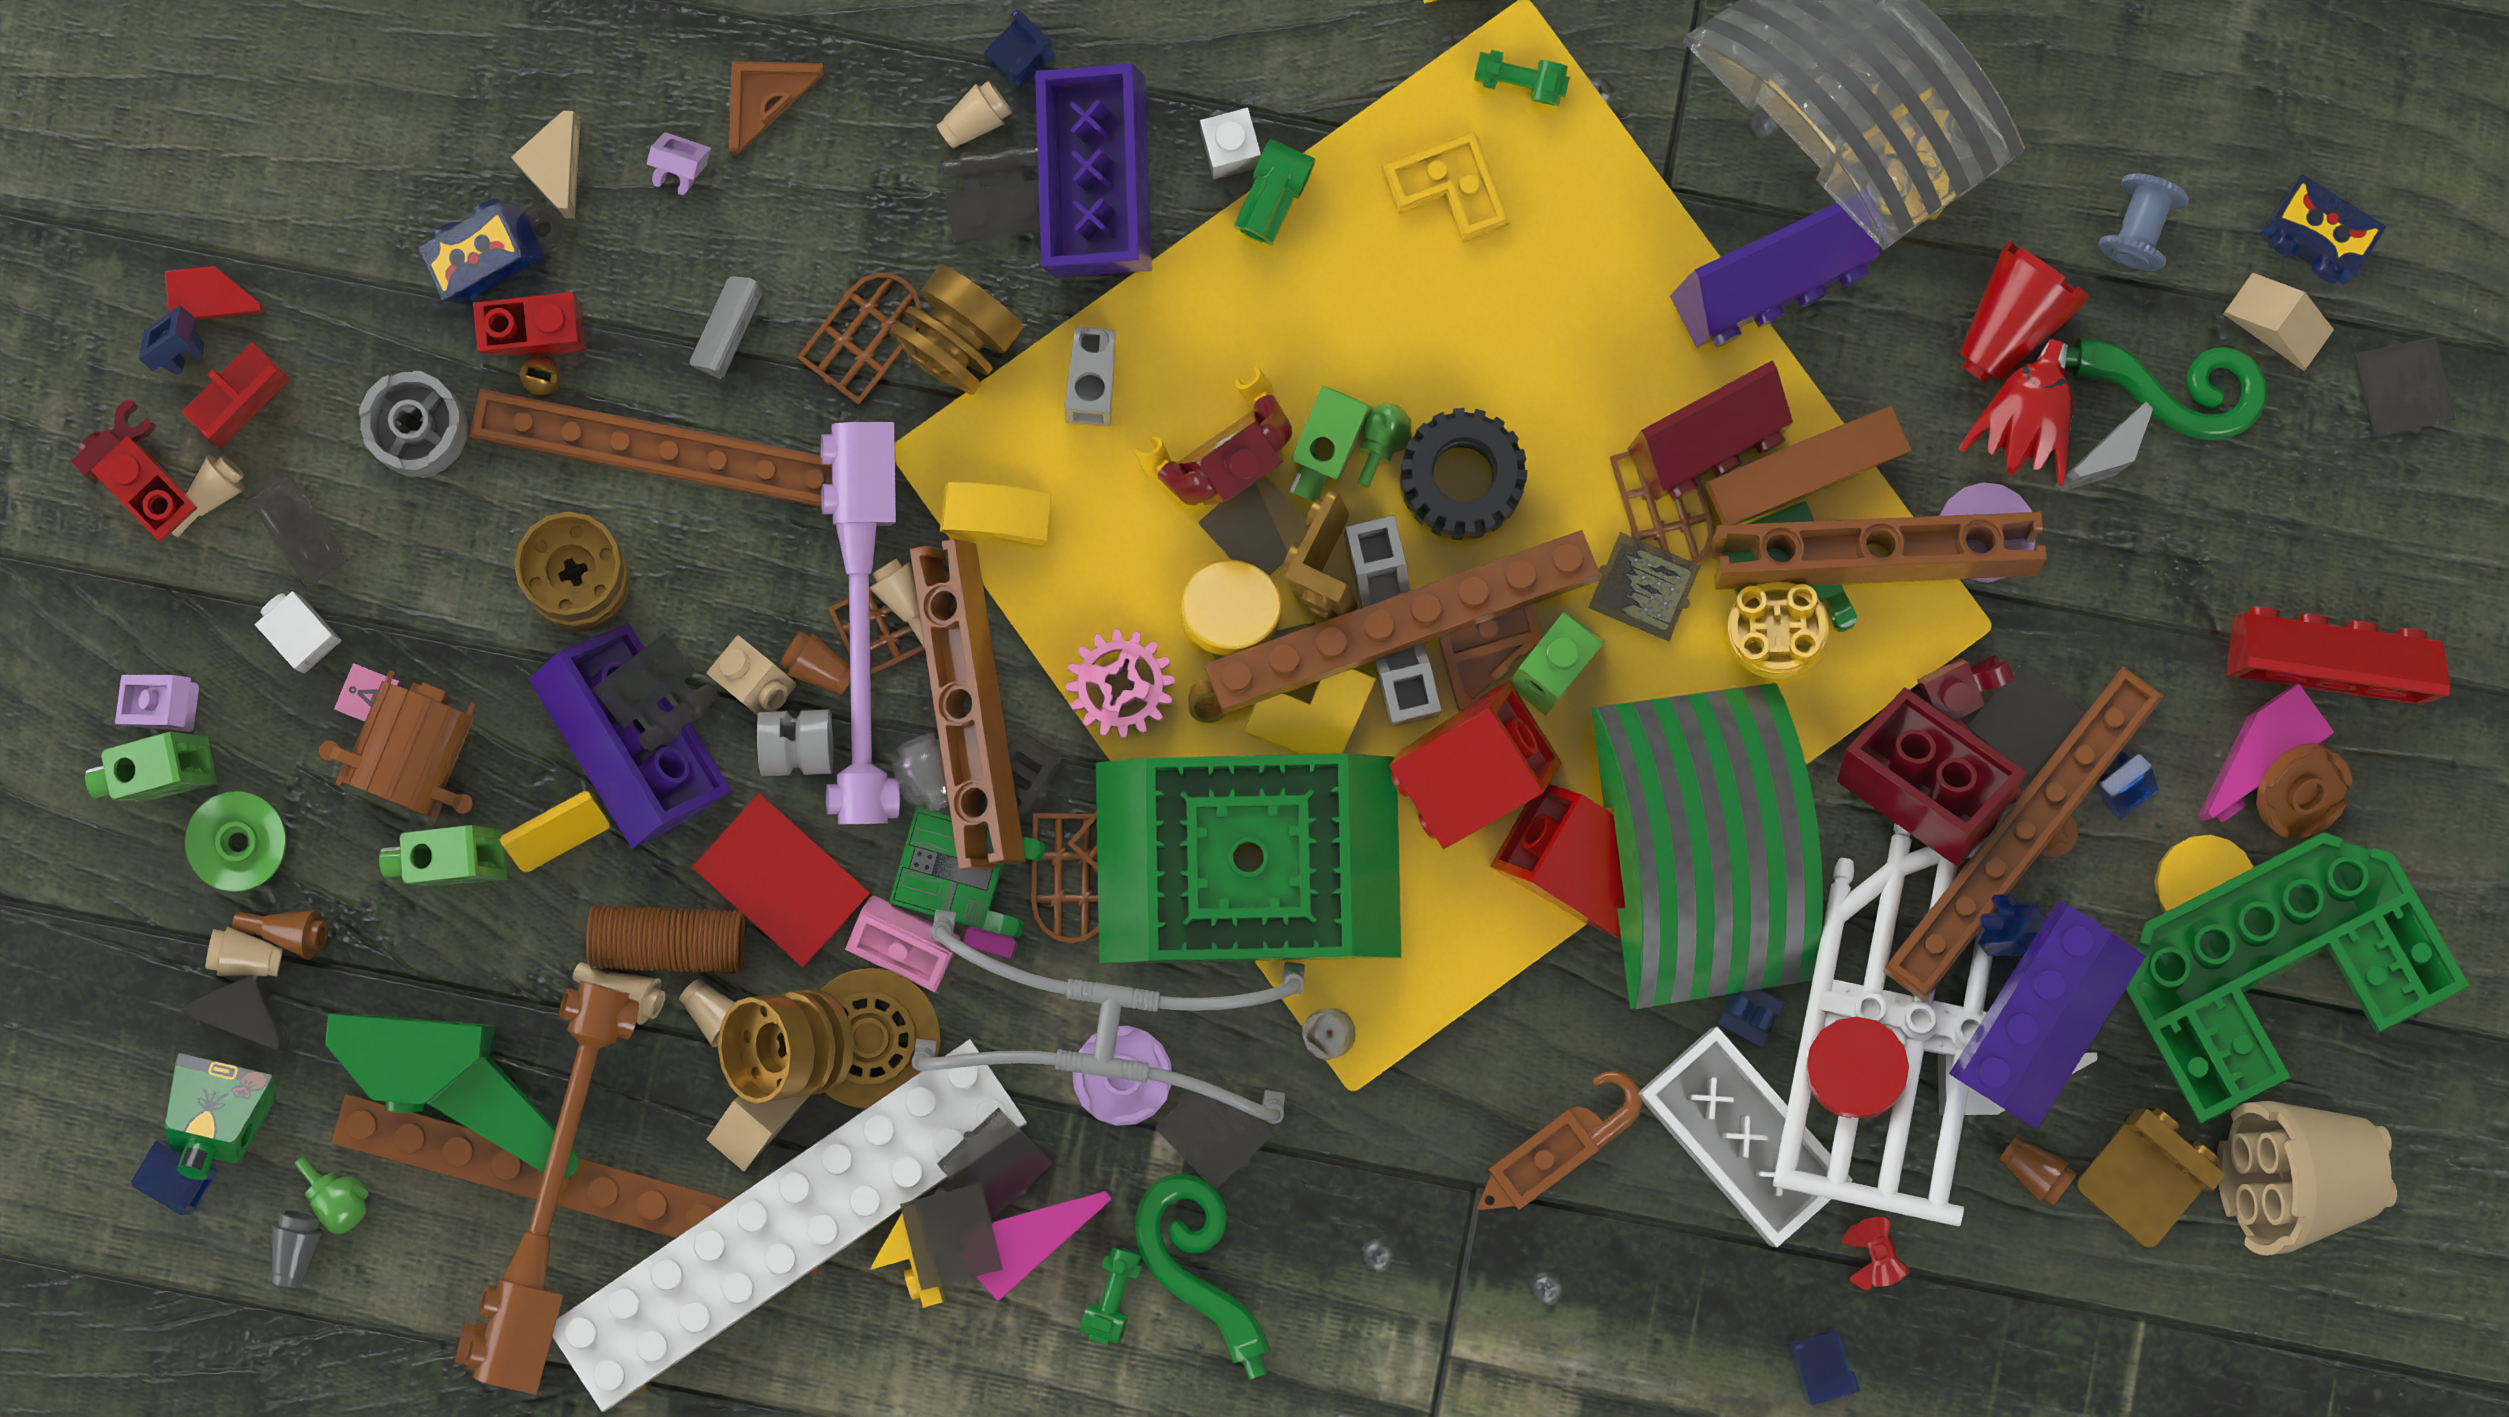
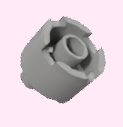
M421 371L401 372L393 376L387 375L382 377L367 391L359 408V416L361 417L360 430L365 446L389 469L407 477L426 478L444 471L460 456L467 441L469 423L462 403L440 380ZM410 417L415 420L420 419L422 422V426L418 431H410L405 426L406 421Z

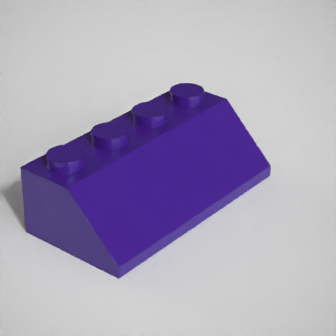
M1865 189L1695 269L1670 297L1696 348L1711 341L1716 348L1721 347L1742 335L1740 328L1753 321L1756 322L1758 328L1763 327L1785 314L1782 308L1798 301L1801 308L1826 296L1825 287L1840 281L1844 288L1868 276L1870 273L1867 267L1880 256L1872 198L1868 190Z
M629 623L558 652L529 678L530 683L631 848H635L667 833L732 792Z
M2057 902L1949 1074L2037 1129L2146 956L2070 905Z

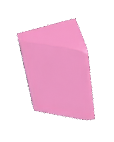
M871 896L862 908L845 950L897 973L933 992H936L954 955V952L940 941L932 939V922L894 904H890L877 896ZM953 933V936L955 938L961 940V937L959 935Z

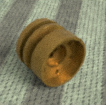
M942 264L938 266L920 290L925 299L935 308L931 315L912 306H909L904 312L907 318L919 328V331L916 332L910 327L897 322L889 333L903 347L907 356L928 374L944 384L957 387L970 395H974L981 384L966 369L967 365L984 375H989L993 368L988 360L979 352V349L984 345L994 351L1005 353L1024 326L1012 312L985 290L957 271Z
M574 512L548 515L531 526L518 544L514 563L518 584L540 617L555 627L575 632L599 628L614 618L626 602L631 582L627 560L606 526L589 515ZM578 568L582 573L581 579L583 583L574 587L570 581V571Z
M816 988L738 1000L727 1010L720 1026L718 1052L721 1069L730 1087L742 1099L755 1104L834 1091L845 1081L852 1065L854 1040L851 1023L842 1005L830 993Z

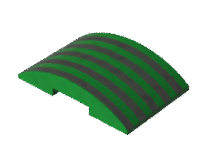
M1777 683L1591 707L1604 808H1613L1625 899V907L1618 908L1617 911L1630 1009H1640L1812 981L1822 936L1823 879L1819 831L1803 751L1788 707Z

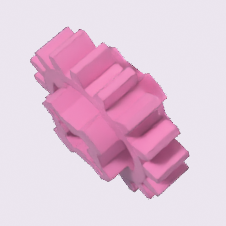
M1119 629L1114 630L1112 642L1105 643L1099 634L1095 635L1096 649L1091 652L1087 648L1080 646L1078 652L1084 662L1082 665L1069 664L1068 667L1069 672L1078 676L1077 681L1066 684L1067 692L1079 694L1080 697L1070 705L1073 712L1085 709L1088 713L1084 717L1083 725L1088 728L1096 721L1100 722V735L1105 738L1110 733L1112 727L1118 728L1122 740L1127 739L1129 727L1135 726L1142 735L1146 734L1145 720L1150 717L1152 720L1160 723L1163 717L1157 709L1158 705H1171L1173 701L1168 694L1163 693V688L1175 685L1174 677L1162 675L1161 673L1170 665L1168 657L1156 660L1153 656L1158 649V644L1153 641L1145 648L1141 647L1140 633L1136 631L1131 636L1129 642L1122 640ZM1121 652L1118 661L1106 667L1094 666L1105 655ZM1139 658L1146 662L1151 669L1154 685L1141 680L1136 670ZM1128 664V681L1134 688L1132 691L1123 690L1121 696L1117 697L1115 705L1112 706L1114 702L1113 689L1107 681L1109 678L1118 679L1120 673L1124 672L1125 666ZM1087 684L1101 690L1105 698L1102 711H1099L1089 699ZM1135 702L1147 704L1134 715L1120 717L1123 708Z

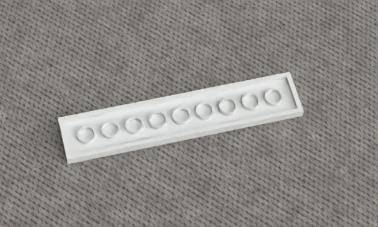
M969 1039L946 1056L979 1052ZM988 1065L922 1071L559 1317L556 1321L552 1337L600 1410L605 1412L1019 1130L1027 1122Z

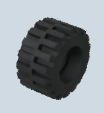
M1455 408L1453 413L1444 415V412L1438 413L1433 416L1432 421L1427 424L1424 422L1416 430V434L1409 440L1406 446L1400 475V488L1404 492L1403 500L1407 508H1411L1415 513L1414 518L1421 525L1427 524L1432 528L1431 532L1438 536L1444 533L1452 535L1451 539L1462 540L1465 536H1472V539L1483 537L1484 533L1490 530L1494 532L1502 526L1507 518L1511 517L1523 495L1528 471L1525 470L1527 459L1524 449L1520 450L1518 446L1519 438L1513 430L1508 432L1503 427L1505 422L1497 416L1494 420L1486 417V411L1475 409L1474 413L1465 412V408ZM1453 448H1469L1483 455L1493 471L1492 484L1487 493L1477 500L1467 502L1457 501L1443 494L1437 487L1433 475L1435 463L1440 455Z

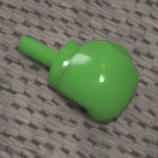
M1382 403L1373 407L1368 414L1364 427L1363 442L1360 450L1368 455V458L1357 482L1359 485L1369 488L1379 461L1390 463L1393 453L1406 449L1409 440L1412 439L1411 419L1400 406Z
M304 1156L294 1163L312 1185L305 1193V1196L310 1201V1206L320 1223L329 1232L336 1235L344 1234L353 1229L367 1213L365 1200L368 1197V1191L359 1180L349 1176L337 1178L334 1173H328L321 1177Z

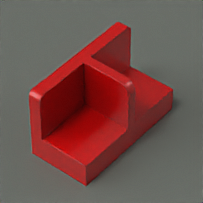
M251 342L220 374L213 369L207 374L213 381L182 413L202 431L201 434L208 441L222 449L291 378L256 344Z

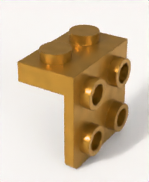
M1332 490L1328 491L1324 500L1320 498L1315 500L1306 518L1305 524L1309 526V529L1302 543L1295 542L1291 546L1283 563V570L1287 571L1284 578L1296 599L1308 605L1307 612L1322 621H1327L1358 609V605L1348 585L1322 573L1349 518V512L1341 495Z
M2156 1108L2153 1112L2149 1109H2135L2076 1181V1189L2080 1194L2138 1243L2148 1248L2155 1247L2202 1190L2213 1191L2226 1176L2215 1166L2219 1162V1158L2198 1141H2195L2192 1145L2186 1142L2176 1133L2180 1125L2159 1108Z

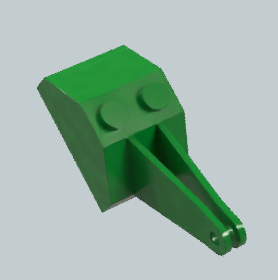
M354 1013L328 1014L325 1045L371 1100L386 1101L385 1111L416 1113V1111H424V1104H429L544 1173L556 1128L491 1058L493 1055L496 1025ZM573 1146L564 1179L574 1175L579 1168L580 1158Z

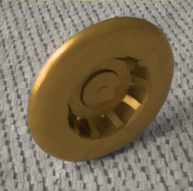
M858 969L834 978L820 989L830 993L842 1005L843 1009L846 1008L849 1015L847 1017L851 1023L854 1040L852 1065L854 1064L862 1068L861 1077L848 1072L844 1082L834 1091L826 1092L833 1099L848 1106L868 1109L922 1071L912 1068L917 1038L937 1041L935 1057H938L940 1028L935 1010L922 990L907 978L883 969ZM867 999V1007L856 1010L854 1003ZM878 1000L890 1004L887 1011L884 1012L876 1009ZM899 1012L905 1021V1025L898 1027L892 1017ZM908 1033L907 1048L899 1046L901 1034ZM896 1053L902 1055L903 1059L893 1068L889 1061ZM882 1066L885 1075L872 1078L871 1069Z

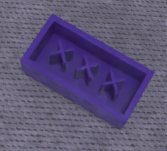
M1133 63L1035 71L1041 267L1055 278L1152 271L1145 75Z

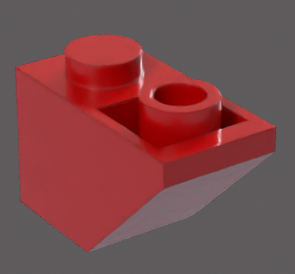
M573 292L473 303L477 350L479 353L537 357L586 351L582 306Z
M126 436L91 469L98 479L159 542L166 539L197 509V506L168 471L143 445L129 436Z

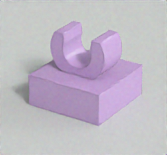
M664 132L651 146L647 165L656 167L652 177L653 185L660 187L667 177V172H670L679 177L680 186L678 187V194L684 195L693 185L694 179L707 166L711 148Z

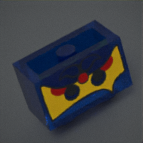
M2301 174L2290 184L2260 233L2270 239L2269 245L2278 253L2290 258H2294L2296 255L2312 265L2310 270L2321 280L2331 284L2339 282L2345 285L2357 275L2387 226L2304 174Z
M499 199L483 202L473 208L472 213L474 216L462 223L456 221L437 228L432 233L434 239L418 247L442 301L468 302L545 258L521 204L500 202Z

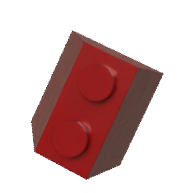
M1507 680L1400 750L1389 766L1392 769L1391 777L1395 787L1404 797L1409 796L1419 811L1418 818L1423 830L1430 838H1436L1444 850L1543 794L1562 761L1511 682Z
M1549 784L1543 794L1525 804L1490 867L1597 930L1621 939L1617 909L1625 907L1614 814L1583 794Z

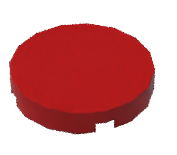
M1857 1016L1836 1020L1822 1029L1809 1048L1806 1062L1809 1089L1818 1102L1835 1115L1850 1119L1851 1117H1865L1864 1119L1877 1117L1894 1106L1906 1087L1909 1071L1905 1047L1896 1034L1877 1020Z

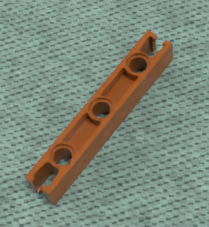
M2020 512L1717 525L1711 542L1712 558L1719 559L1714 575L1715 590L1743 589L1748 586L1771 582H1791L1813 586L2038 576L2047 559L2045 545L2036 546L2034 550H2009L2003 544L2004 540L2024 538L2025 543L2034 542L2038 533L2043 531L2042 513ZM1972 539L1979 540L1984 543L1988 552L1983 554L1976 553L1968 547L1966 541ZM1879 544L1885 547L1889 556L1884 558L1876 557L1868 551L1867 545ZM1772 548L1782 549L1789 555L1790 560L1786 562L1775 561L1768 555L1767 550ZM1722 551L1751 552L1754 555L1753 561L1729 564V556H1722Z
M951 539L942 541L944 551L932 549L931 546H922L910 549L958 866L962 870L984 871L996 868V863L1017 864L1026 862L977 544ZM945 551H948L950 575L948 582L946 581L942 561L946 560ZM955 597L957 601V609L955 614L950 618L948 613V606L950 604V601ZM970 694L972 708L966 716L963 704L966 697ZM985 793L988 800L987 808L981 814L979 799ZM988 827L994 853L987 854L986 829Z

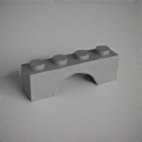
M1395 516L1345 527L1344 537L1361 608L1410 591L1406 561ZM1424 644L1374 661L1390 728L1439 717L1442 710Z

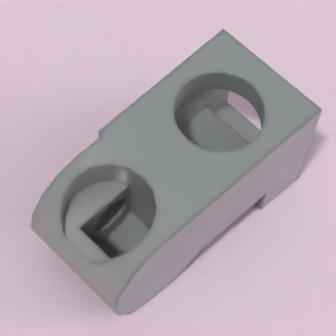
M1075 328L1065 401L1066 423L1111 425L1116 330Z

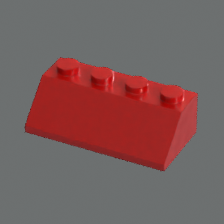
M2257 606L2249 607V613H2242L2233 618L2226 677L2286 686L2300 684L2302 688L2417 705H2425L2449 696L2450 681L2443 641L2427 639V631L2398 628L2397 635L2378 632V624L2364 621H2348L2347 627L2328 625L2329 617L2316 614H2299L2298 620L2279 618L2280 611L2277 609Z

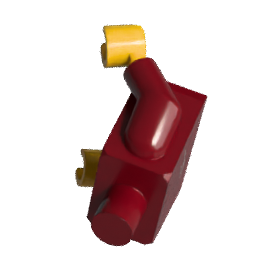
M1257 366L1252 367L1256 377L1251 383L1243 385L1238 377L1235 379V386L1251 406H1254V410L1179 462L1171 460L1163 441L1157 436L1150 438L1155 448L1153 451L1142 453L1138 448L1135 449V454L1145 474L1148 476H1158V479L1183 503L1192 506L1200 503L1204 505L1225 503L1283 462L1281 449L1291 439L1292 426L1278 401L1272 395L1273 386Z

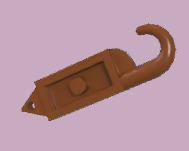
M1607 1071L1594 1077L1593 1084L1596 1086L1605 1083L1619 1085L1625 1093L1623 1106L1604 1121L1587 1108L1576 1106L1566 1110L1488 1169L1491 1175L1477 1205V1209L1486 1210L1515 1206L1520 1210L1629 1128L1638 1118L1642 1107V1099L1638 1095L1640 1089L1636 1081L1627 1074L1618 1071ZM1490 1195L1494 1198L1492 1205L1485 1203L1486 1196Z

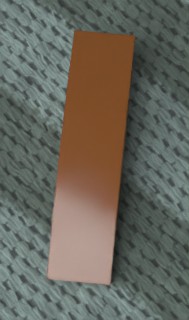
M1889 406L1706 482L1705 486L1722 525H1737L1804 499L1814 492L1851 479L1863 471L1900 458L1912 450L1892 406Z

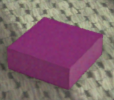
M972 926L967 928L963 941L964 944L971 948L1014 960L1018 946L1014 938Z

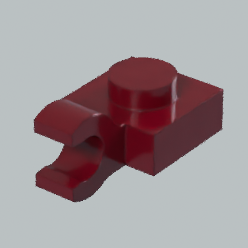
M131 399L122 402L117 407L114 413L113 429L107 428L102 433L96 431L87 436L76 449L79 454L70 461L82 476L94 483L99 481V479L91 469L126 436L138 441L148 437L155 429L156 425L148 418L137 427L129 426L128 418L130 414L139 407Z
M1994 655L1984 659L1972 668H1970L1967 661L1959 658L1921 677L1917 682L1925 701L1953 721H1956L1985 706L1980 692L2002 687L2012 682L2014 676L2008 662L2003 661L2000 663L1998 656Z

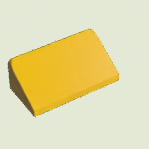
M583 791L507 832L499 840L519 869L526 873L606 831L610 827V822L596 795L589 791Z

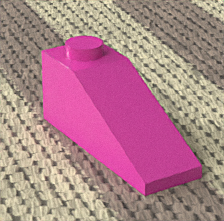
M1107 1191L1001 1219L995 1221L990 1227L982 1220L960 1240L966 1248L957 1256L993 1297L999 1301L1113 1198Z

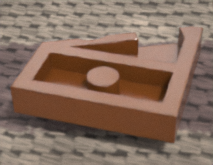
M1534 604L1438 638L1459 710L1473 703V700L1494 680L1497 681L1517 659L1522 655H1526L1543 638Z

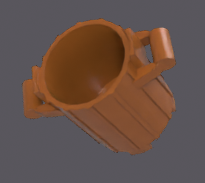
M389 670L385 681H382L353 752L351 753L339 748L337 743L333 741H325L319 748V754L322 759L343 763L335 785L340 786L343 782L431 817L430 823L435 824L443 804L451 806L455 812L460 814L467 813L472 808L473 803L470 796L467 794L457 795L444 789L474 718L472 715L476 705L470 703L466 714L449 707L450 697L444 695L445 691L422 682V685L413 683L409 691L391 684L395 672Z

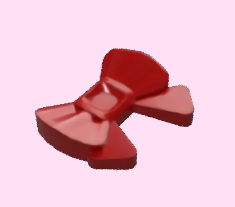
M1888 1216L1870 1217L1859 1222L1857 1225H1852L1842 1238L1844 1245L1865 1247L1869 1250L1873 1262L1850 1277V1281L1864 1290L1872 1289L1873 1285L1877 1287L1892 1285L1909 1274V1267L1896 1257L1894 1245L1891 1238H1889L1891 1219Z

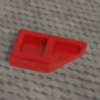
M215 266L165 271L168 313L181 305L194 317V321L264 314L263 305Z

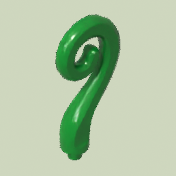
M2078 338L2074 347L2067 346L2065 366L2072 367L2075 377L2100 379L2118 384L2141 405L2147 402L2153 408L2151 415L2180 434L2195 439L2222 440L2243 433L2261 416L2267 402L2266 380L2259 365L2250 356L2233 348L2219 347L2209 349L2200 353L2190 365L2186 384L2193 399L2203 406L2215 408L2224 401L2223 392L2209 383V374L2214 369L2225 368L2230 370L2237 376L2241 385V396L2233 409L2222 414H2203L2192 411L2180 404L2162 387L2146 367L2125 349L2110 342L2088 338Z
M1183 1173L1160 1178L1148 1188L1140 1200L1136 1211L1134 1224L1135 1239L1142 1261L1149 1272L1165 1289L1182 1302L1207 1316L1216 1324L1222 1334L1232 1363L1243 1361L1249 1380L1268 1374L1262 1354L1271 1350L1259 1322L1251 1311L1232 1295L1183 1269L1171 1257L1162 1238L1160 1223L1162 1214L1167 1206L1182 1199L1197 1202L1205 1211L1206 1223L1204 1227L1199 1231L1193 1232L1182 1221L1175 1220L1169 1225V1236L1172 1243L1179 1250L1186 1253L1200 1254L1211 1249L1219 1243L1226 1231L1227 1212L1222 1197L1209 1182L1199 1176Z

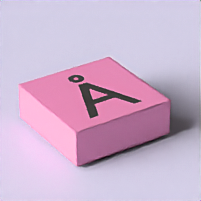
M353 663L334 710L365 722L382 681H385L386 676ZM392 679L391 684L399 687H401L402 685L400 681H397L395 679Z

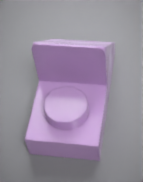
M121 675L115 724L191 732L194 729L199 686L191 682V678L177 675Z

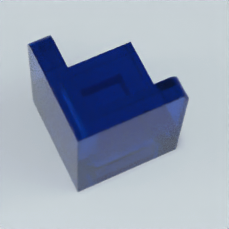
M1016 8L1010 14L1011 25L984 51V54L1017 88L1021 89L1035 75V71H1039L1054 56L1052 41Z
M157 1140L131 1180V1185L179 1215H192L219 1171L211 1166L205 1180H194L185 1177L177 1171L183 1152L171 1148L167 1140Z
M1831 1331L1788 1344L1805 1403L1815 1405L1860 1392L1855 1372L1848 1368L1837 1332Z

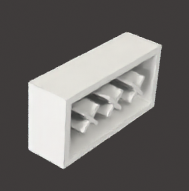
M1718 1027L1710 1028L1638 1093L1644 1104L1769 1246H1780L1831 1200L1830 1198L1772 1186L1788 1106ZM1805 1126L1796 1171L1827 1177L1831 1155ZM1848 1175L1847 1182H1851L1853 1179Z

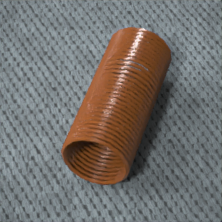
M595 904L590 909L587 923L586 956L588 966L591 969L594 967L596 969L610 968L611 970L613 968L616 970L619 968L623 970L625 968L631 971L633 969L636 971L639 969L641 971L644 969L646 971L649 969L653 971L655 969L656 972L658 970L661 972L664 970L666 972L672 970L674 972L678 970L683 972L685 970L687 973L691 970L692 973H698L699 971L703 973L705 971L706 973L716 972V974L719 972L721 974L724 972L726 974L729 972L731 974H739L742 970L745 948V918L741 910L739 912L737 910L722 911L721 909L719 911L716 909L712 911L711 909L702 910L700 908L696 911L693 908L690 911L687 908L684 911L683 908L679 910L677 908L672 909L671 907L668 909L666 907L663 909L659 907L657 909L651 906L648 908L646 906L643 908L641 906L638 908L634 906L632 908L626 905L623 907L621 905L618 907L616 905L613 907L609 905L607 907L606 905L601 906V904L598 906Z

